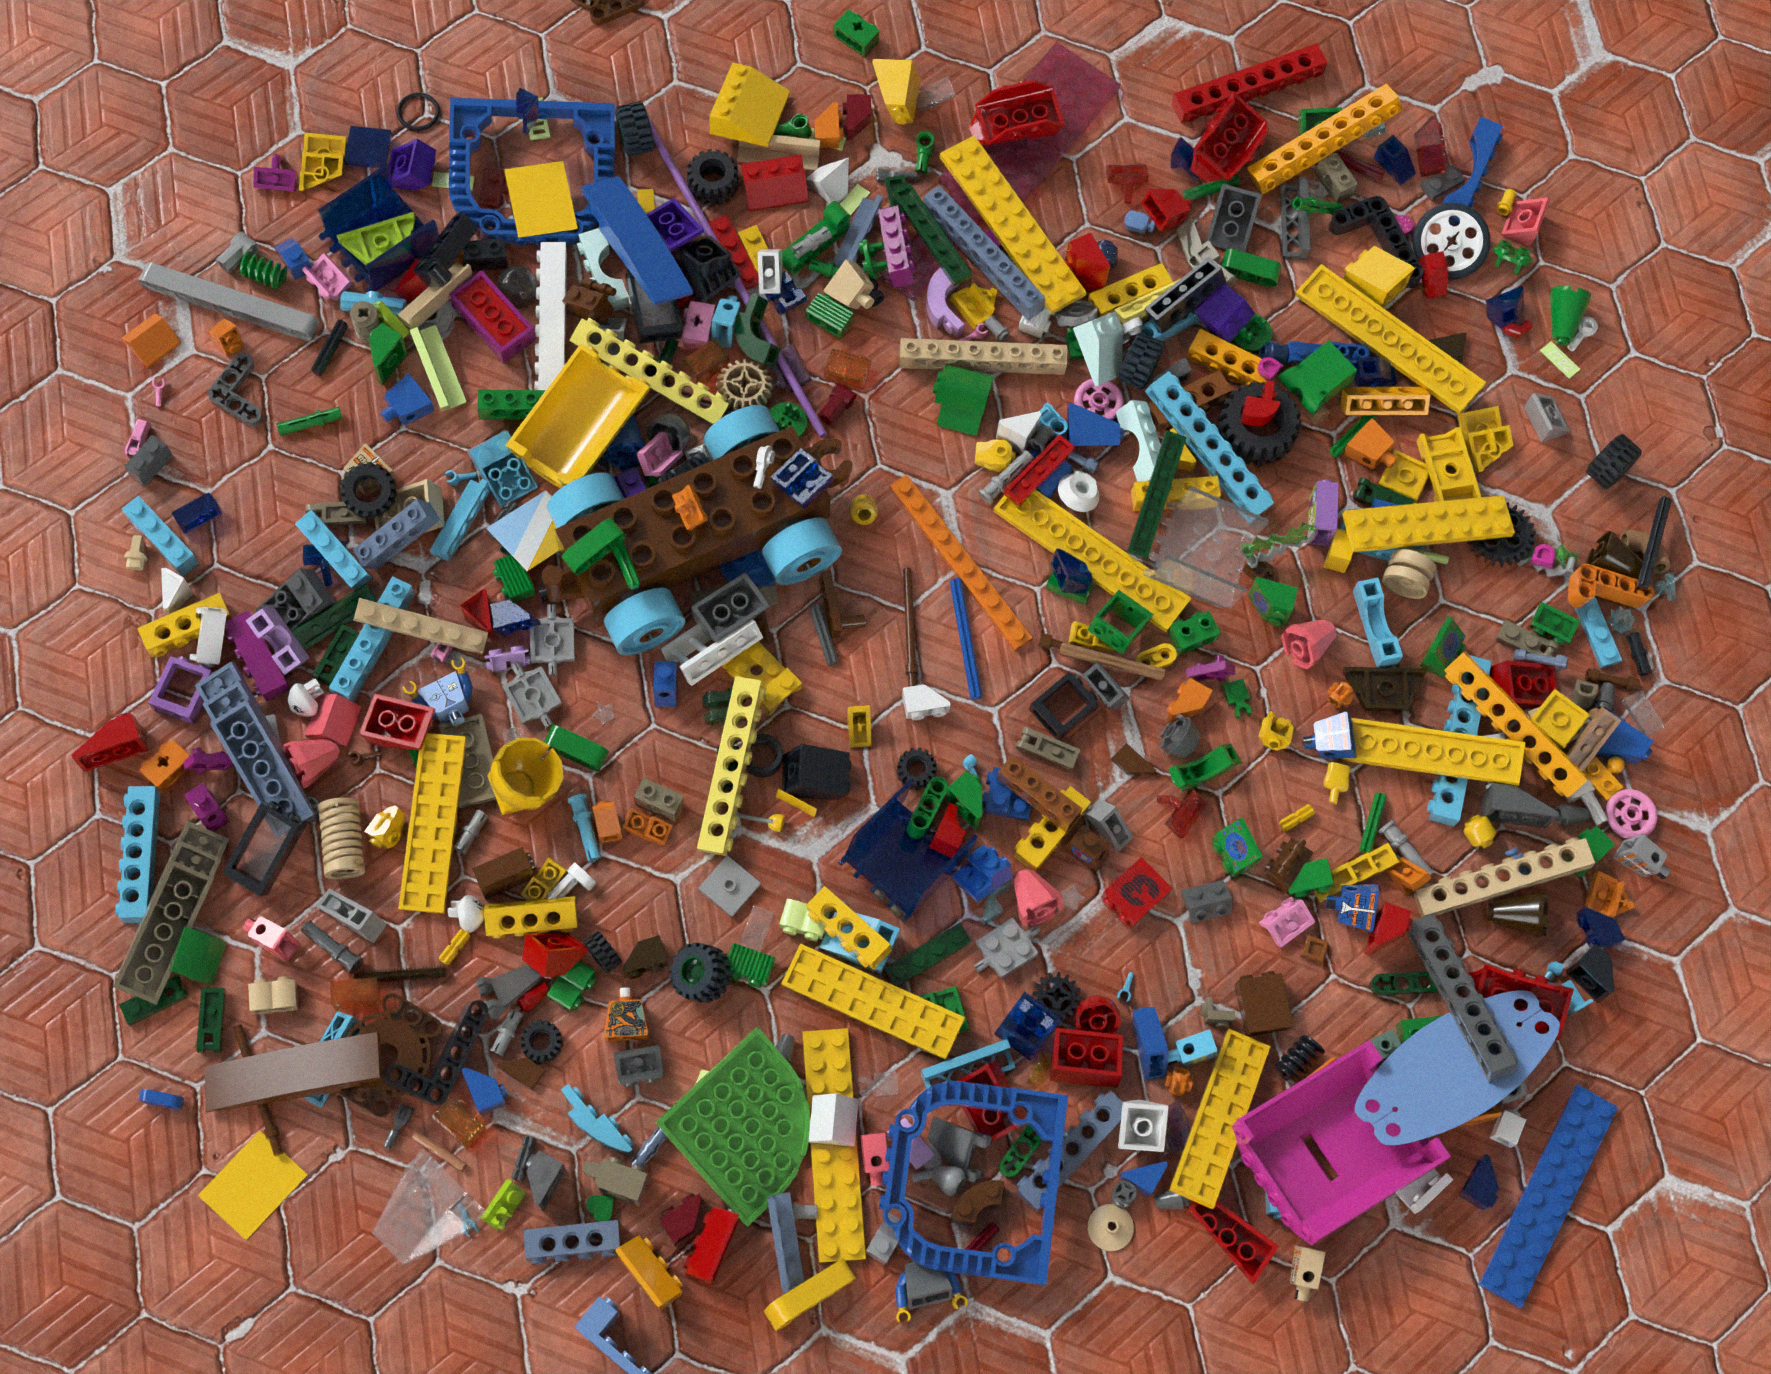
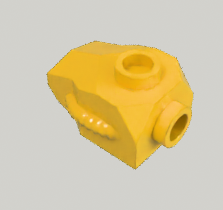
M1006 440L977 442L975 464L985 467L988 471L1003 472L1015 460L1016 452L1012 451V445Z
M1270 711L1267 717L1263 719L1258 737L1264 746L1273 750L1285 749L1291 743L1294 727L1291 724V720L1278 718L1275 716V712Z
M388 807L374 817L364 832L371 838L369 842L379 849L381 847L391 848L400 840L407 817L398 807Z

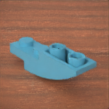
M567 1084L561 1089L562 1094L574 1107L568 1113L570 1119L586 1135L618 1153L629 1156L634 1153L631 1148L634 1145L626 1134L622 1136L617 1129L620 1126L612 1116L607 1118L603 1114L596 1119L597 1112L590 1104L586 1106L581 1099L584 1096L576 1086L572 1089Z

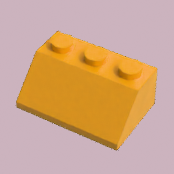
M638 1235L618 1247L615 1251L661 1312L683 1294L680 1289L683 1287V1284L676 1275L671 1277L666 1269L669 1266L661 1256L655 1257L652 1253V1250L655 1248L647 1237L642 1240Z

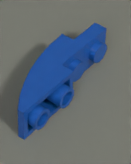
M1290 341L1287 344L1289 348L1288 363L1299 365L1322 345ZM1331 342L1355 368L1371 365L1369 348L1365 345Z

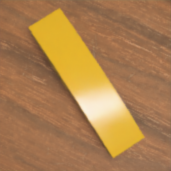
M1389 843L1332 870L1335 887H1331V891L1318 894L1317 891H1314L1321 903L1326 900L1327 895L1336 896L1340 894L1341 886L1358 885L1400 862Z

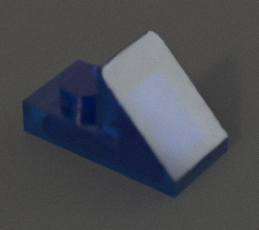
M1182 137L1178 139L1171 153L1170 168L1182 167L1194 179L1199 178L1190 169L1194 155L1193 147Z

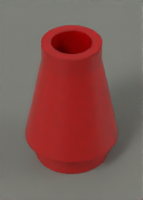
M542 982L539 985L533 986L516 1002L523 1012L531 1011L547 996L549 988L545 982Z

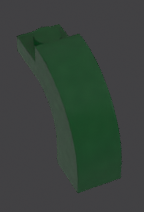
M751 294L745 313L739 311L737 313L735 321L737 342L747 356L763 365L775 368L781 348L764 341L760 333L761 321L769 301L759 295Z

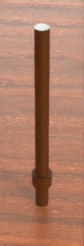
M904 568L903 583L907 651L905 674L908 675V687L917 686L918 664H916L912 570L911 568Z
M242 1024L234 1026L233 1029L242 1057L252 1056ZM259 1104L258 1107L265 1126L264 1134L266 1140H269L274 1156H279L283 1154L278 1138L280 1136L278 1127L274 1126L268 1104Z

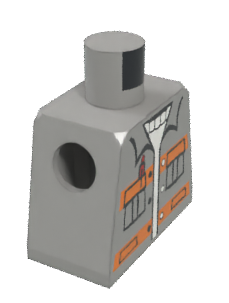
M1643 833L1623 840L1613 857L1616 861L1642 877L1656 874L1661 879H1665L1671 871L1669 867L1663 864L1667 854Z

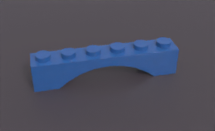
M1482 116L1480 117L1469 141L1473 155L1471 178L1461 188L1446 195L1442 204L1459 203L1472 208L1476 199L1472 196L1474 192H1479L1483 183L1479 181L1480 177H1485L1489 166L1486 164L1488 160L1492 161L1496 150L1493 149L1494 145H1499L1503 134L1500 133L1503 125ZM1457 216L1449 217L1448 221L1451 226L1455 227L1460 224V219Z

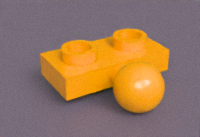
M1594 756L1584 769L1583 773L1589 778L1588 780L1591 781L1596 793L1605 802L1623 788L1612 773L1623 771L1625 763L1621 757L1613 756L1609 758L1607 767H1605Z

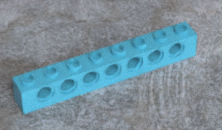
M1168 371L1146 389V394L1178 434L1187 437L1186 444L1212 476H1218L1219 485L1249 523L1274 503L1271 494L1261 487L1258 478L1249 472L1244 460L1237 457L1233 452L1231 444L1221 437L1218 428L1209 422L1204 410L1197 407L1193 402L1192 395L1181 387L1180 381L1175 375ZM1168 393H1172L1176 400L1170 399ZM1181 409L1186 410L1189 416H1184L1181 413ZM1194 426L1200 427L1202 433L1196 432ZM1207 442H1211L1215 449H1210ZM1220 458L1225 459L1228 466L1223 465ZM1233 475L1239 476L1241 482L1235 481ZM1247 491L1254 495V499L1247 496Z
M1471 656L1489 675L1491 661ZM1465 672L1463 674V681L1471 684L1467 681L1466 677L1474 680V676L1470 672ZM1456 683L1452 686L1451 692L1454 693V698L1450 700L1447 710L1450 713V718L1446 720L1443 731L1477 735L1481 713L1476 709L1477 704L1472 699L1470 703L1463 701L1462 697L1464 696L1460 692L1462 688ZM1486 688L1478 690V696L1483 700ZM1458 716L1464 717L1466 723L1459 721ZM1438 775L1437 780L1434 779L1431 792H1434L1433 800L1430 799L1427 807V812L1430 813L1429 820L1454 827L1460 821L1468 779L1452 777L1454 783H1450L1445 775ZM1442 796L1448 797L1450 803H1445L1442 800Z

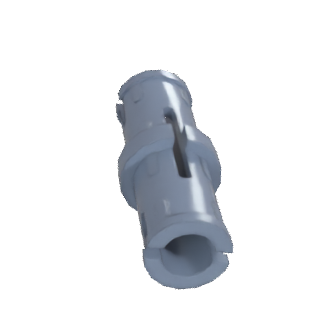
M659 1127L646 1142L644 1141L641 1144L642 1148L630 1161L632 1165L644 1168L648 1161L659 1153L658 1149L668 1138Z

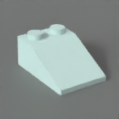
M1116 312L1074 327L1073 330L1095 387L1118 378L1122 366L1123 330Z

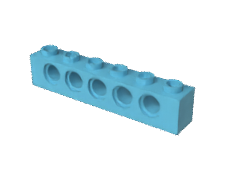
M392 576L377 603L407 610L415 595L412 585ZM365 624L329 686L331 693L338 694L354 703L394 631Z
M128 786V794L124 795V806L127 809L126 815H123L122 818L125 835L121 838L123 859L119 860V871L122 872L121 880L117 884L120 902L116 903V916L123 923H140L153 895L160 792L156 786ZM145 807L144 813L136 815V811L139 808ZM138 829H144L142 835L134 836ZM142 850L140 857L133 858V854L136 851ZM134 873H141L137 880H131ZM139 894L137 901L129 902L132 895Z

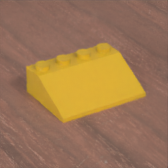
M732 63L709 116V134L768 147L790 95V90L753 67Z

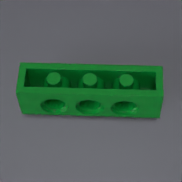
M478 389L479 420L525 419L546 390Z

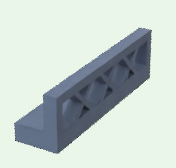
M877 194L874 201L863 197L833 261L835 263L834 266L841 267L846 259L857 263L861 254L859 242L863 241V239H868L879 216L878 210L882 209L883 196Z
M790 1192L767 1196L783 1293H787L790 1289H794L804 1283Z

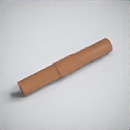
M416 1131L413 1134V1140L458 1170L463 1171L467 1163L420 1132Z

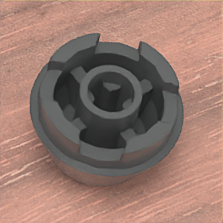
M1178 714L1176 715L1177 720L1174 723L1169 721L1160 735L1163 741L1158 746L1164 750L1165 754L1185 758L1198 746L1201 733L1190 717Z

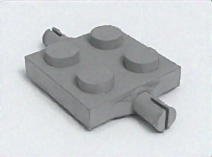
M552 604V612L551 605H547V617L530 620L531 664H548V676L553 677V674L554 677L558 676L557 664L561 662H575L574 619L556 617L555 604Z
M519 662L513 663L511 667L516 677L502 687L520 721L525 725L534 719H541L545 729H549V726L551 728L554 724L548 714L560 707L562 702L542 666L532 671L524 672Z
M1014 918L1009 919L976 941V945L981 950L984 959L973 965L974 969L979 973L989 966L996 971L1002 980L1038 956L1039 953L1033 946L1031 938L1041 933L1040 928L1035 924V926L1025 931L1020 928Z

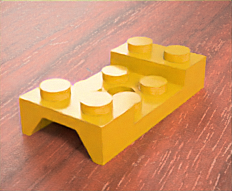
M1457 427L1446 434L1431 437L1424 433L1420 434L1416 442L1421 459H1425L1435 492L1434 502L1481 498L1461 428ZM1452 466L1456 473H1448L1445 467Z
M759 641L722 665L734 680L735 676L762 681L764 688H766V697L764 701L761 700L760 707L769 716L775 712L779 704L788 696L802 689V682L788 668L785 669ZM754 666H759L763 672L760 675H753L750 670Z

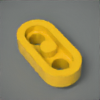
M1164 643L1139 653L1135 661L1139 663L1145 661L1151 666L1165 668L1174 663L1177 652L1172 645ZM1162 654L1168 655V659L1162 658L1161 655H1162Z

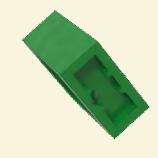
M1118 590L1095 615L1087 630L1123 655L1144 631L1154 614ZM1111 611L1136 628L1129 637L1104 620Z

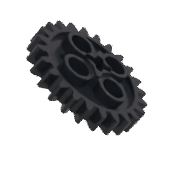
M1509 502L1506 504L1515 531L1512 537L1467 541V544H1473L1471 552L1478 551L1477 558L1483 555L1485 557L1484 563L1489 559L1492 560V566L1495 565L1496 561L1500 563L1501 567H1503L1505 561H1507L1509 566H1512L1514 560L1519 563L1521 557L1526 558L1528 552H1531L1532 545L1536 540L1533 538L1536 531L1532 530L1534 523H1528L1530 516L1523 517L1525 510L1516 511L1517 505L1509 508ZM1486 541H1491L1495 545H1489ZM1508 541H1512L1516 545H1510Z

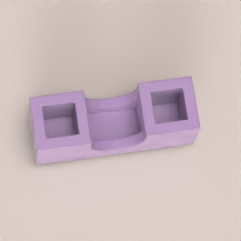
M272 605L260 609L245 620L258 638H265L272 645L275 654L271 657L284 675L295 670L310 659Z

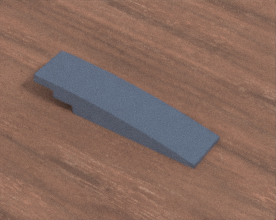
M235 662L226 664L195 684L204 700L202 705L212 720L210 722L212 728L258 807L261 802L274 801L283 806L282 810L286 813L292 812L302 818V822L315 815L279 741ZM269 813L266 814L265 819L276 838L290 831L291 827Z

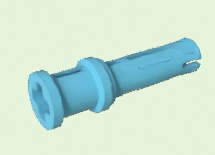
M574 795L567 799L574 813L572 818L579 827L587 861L594 862L601 859V855L591 825L592 812L588 810L586 803L587 795Z

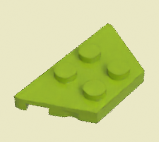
M414 212L339 234L337 238L341 245L369 268L409 255L416 218Z

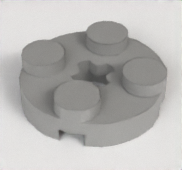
M1077 300L1056 312L1059 326H1079L1098 317L1097 306L1094 308L1093 303L1086 300Z

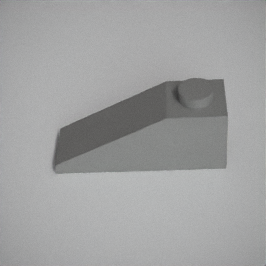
M328 889L316 906L325 914L373 943L387 925L373 911L331 889Z

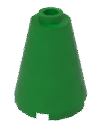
M1571 286L1552 287L1549 293L1552 339L1558 345H1568L1576 335L1590 303L1591 293L1582 288L1574 291L1571 290Z

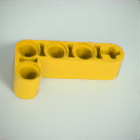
M843 1258L773 1301L763 1312L775 1331H778L791 1323L796 1317L843 1289L857 1278Z

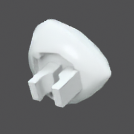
M316 679L304 685L296 683L291 687L288 703L290 710L295 714L310 717L317 713L318 703L314 699L324 692L319 687L320 684Z
M465 895L460 901H451V908H448V916L459 918L460 928L471 933L480 927L484 921V906L475 896Z

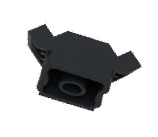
M712 236L699 237L697 240L687 242L677 248L674 259L693 290L691 296L697 295L700 303L713 298L718 292H721L726 286L728 287L741 276L737 265L731 261L732 253Z

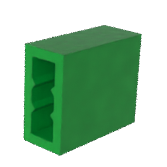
M945 364L943 372L939 371L937 381L934 384L933 394H936L934 402L983 415L994 376Z

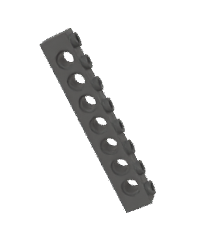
M1433 913L1413 920L1407 935L1486 1079L1490 1083L1514 1074L1517 1057L1507 1047V1041L1503 1032L1498 1031L1493 1014L1491 1012L1488 1013L1485 1007L1483 996L1475 990L1474 980L1471 975H1467L1461 957L1456 956L1454 945L1450 938H1446L1441 921L1436 920ZM1428 939H1433L1436 942H1430ZM1443 957L1446 960H1439L1438 958ZM1448 976H1454L1456 979H1451ZM1459 994H1463V995H1466L1467 997H1466V998H1462V997H1460V996H1458V995H1459ZM1468 1013H1475L1477 1016L1473 1017ZM1479 1032H1485L1488 1035L1484 1036L1481 1035ZM1489 1051H1496L1499 1054L1493 1055Z

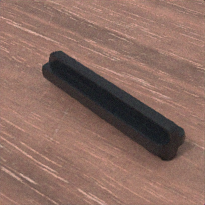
M336 321L311 367L312 373L318 376L323 374L348 328L345 321Z

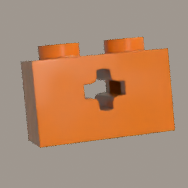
M172 739L162 744L153 757L147 758L142 763L139 771L162 794L187 771L184 768V760L190 755Z

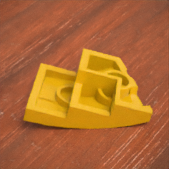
M304 133L299 191H304L342 176L346 152V136Z
M1498 406L1460 413V415L1457 414L1465 445L1476 472L1484 471V468L1513 446L1510 425L1502 426Z

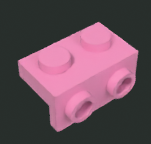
M324 253L311 268L304 267L302 269L307 275L305 277L307 281L312 285H316L320 289L318 291L319 294L327 300L330 298L338 301L343 291H347L353 284L352 280Z
M659 432L637 453L645 476L661 477L666 474L670 467L678 462L683 456V452L673 450L667 433Z

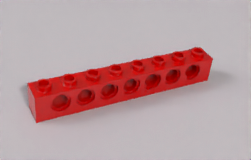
M1316 43L1174 93L1171 105L1181 124L1187 121L1193 122L1198 117L1214 114L1217 108L1228 100L1232 94L1230 90L1234 91L1245 102H1248L1252 98L1266 96L1272 91L1283 90L1289 85L1300 84L1306 79L1317 78L1324 73L1328 62Z

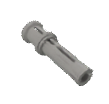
M1024 450L998 477H992L991 482L984 489L978 490L982 499L991 505L993 499L1007 488L1006 486L1034 460L1033 456L1027 450Z
M1394 819L1378 831L1380 834L1383 833L1391 843L1390 846L1394 849L1397 848L1405 859L1426 870L1430 875L1434 873L1407 841V834H1403L1395 825Z

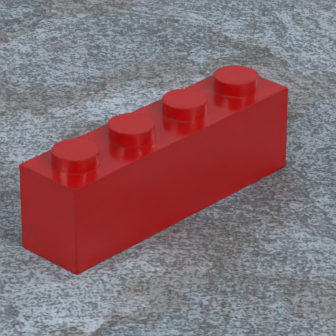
M1192 1201L1185 1212L1205 1228L1251 1284L1254 1285L1279 1246L1218 1201H1216L1213 1209Z

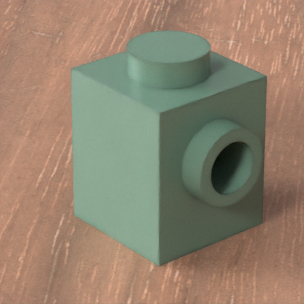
M1393 1029L1371 1039V1042L1382 1056V1061L1386 1060L1401 1045Z

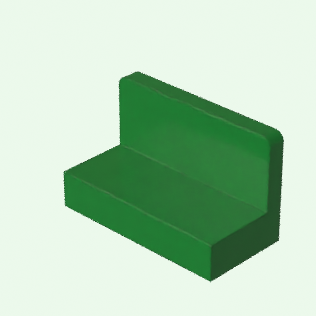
M941 404L937 425L976 436L983 415Z

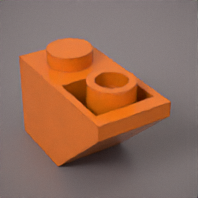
M833 102L814 120L815 140H820V148H839V141L843 140V128H839V122H842V110H838V102Z
M226 319L221 320L207 331L211 341L227 357L237 353L244 345L236 325Z
M1192 678L1188 680L1187 684L1182 682L1176 693L1180 696L1177 701L1172 700L1166 710L1169 712L1166 720L1170 722L1176 721V715L1178 714L1184 717L1200 715L1213 690Z
M605 800L598 802L596 806H592L600 843L622 839L615 802Z

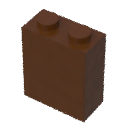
M523 847L472 868L485 900L530 881L534 876L533 871L537 870L530 852L525 853Z
M1274 971L1262 973L1260 977L1253 978V975L1239 977L1240 980L1234 986L1245 1036L1251 1037L1288 1031L1294 1026L1282 973L1275 974Z

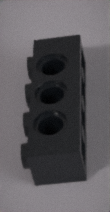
M1210 257L1206 258L1144 308L1150 323L1162 334L1226 283L1222 268Z

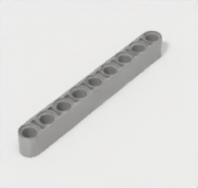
M151 262L146 263L138 279V283L146 289L305 341L312 339L319 324V320L311 314Z

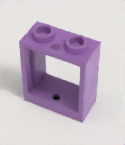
M170 656L148 704L154 711L194 725L204 703L197 689L188 708L162 698L176 668L202 676L201 680L212 674L211 668L204 664H199L198 666L191 664L190 660L181 656L178 659Z

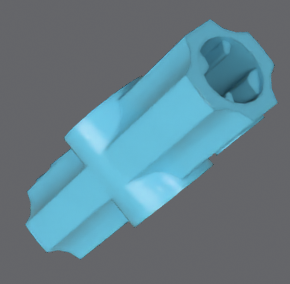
M343 291L340 298V308L343 311H350L354 304L361 301L371 304L376 301H383L397 317L406 308L405 299L384 297V295L375 291H368L366 294Z

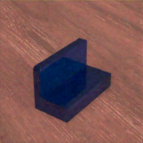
M519 88L516 93L517 114L523 117V133L528 135L539 117L538 96Z
M209 492L172 512L183 534L222 514L218 504Z

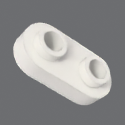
M1140 317L1134 318L1121 326L1123 330V344L1130 340V336H1134L1142 331L1143 323Z

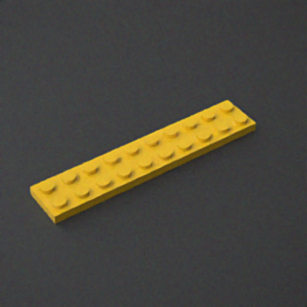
M975 136L940 153L942 162L1015 265L1045 296V307L1050 314L1086 296L1083 286Z
M1322 264L1295 293L1297 298L1362 345L1368 347L1369 350L1420 387L1425 388L1430 394L1459 415L1486 384L1483 379Z
M1037 490L1020 507L1004 495L993 509L994 513L1111 595L1120 590L1154 614L1150 622L1164 632L1169 630L1191 601V597Z
M848 1028L802 1032L810 1120L812 1098L814 1095L840 1094L853 1098ZM856 1136L855 1146L810 1143L815 1205H817L816 1229L819 1264L838 1262L843 1258L845 1261L866 1260Z

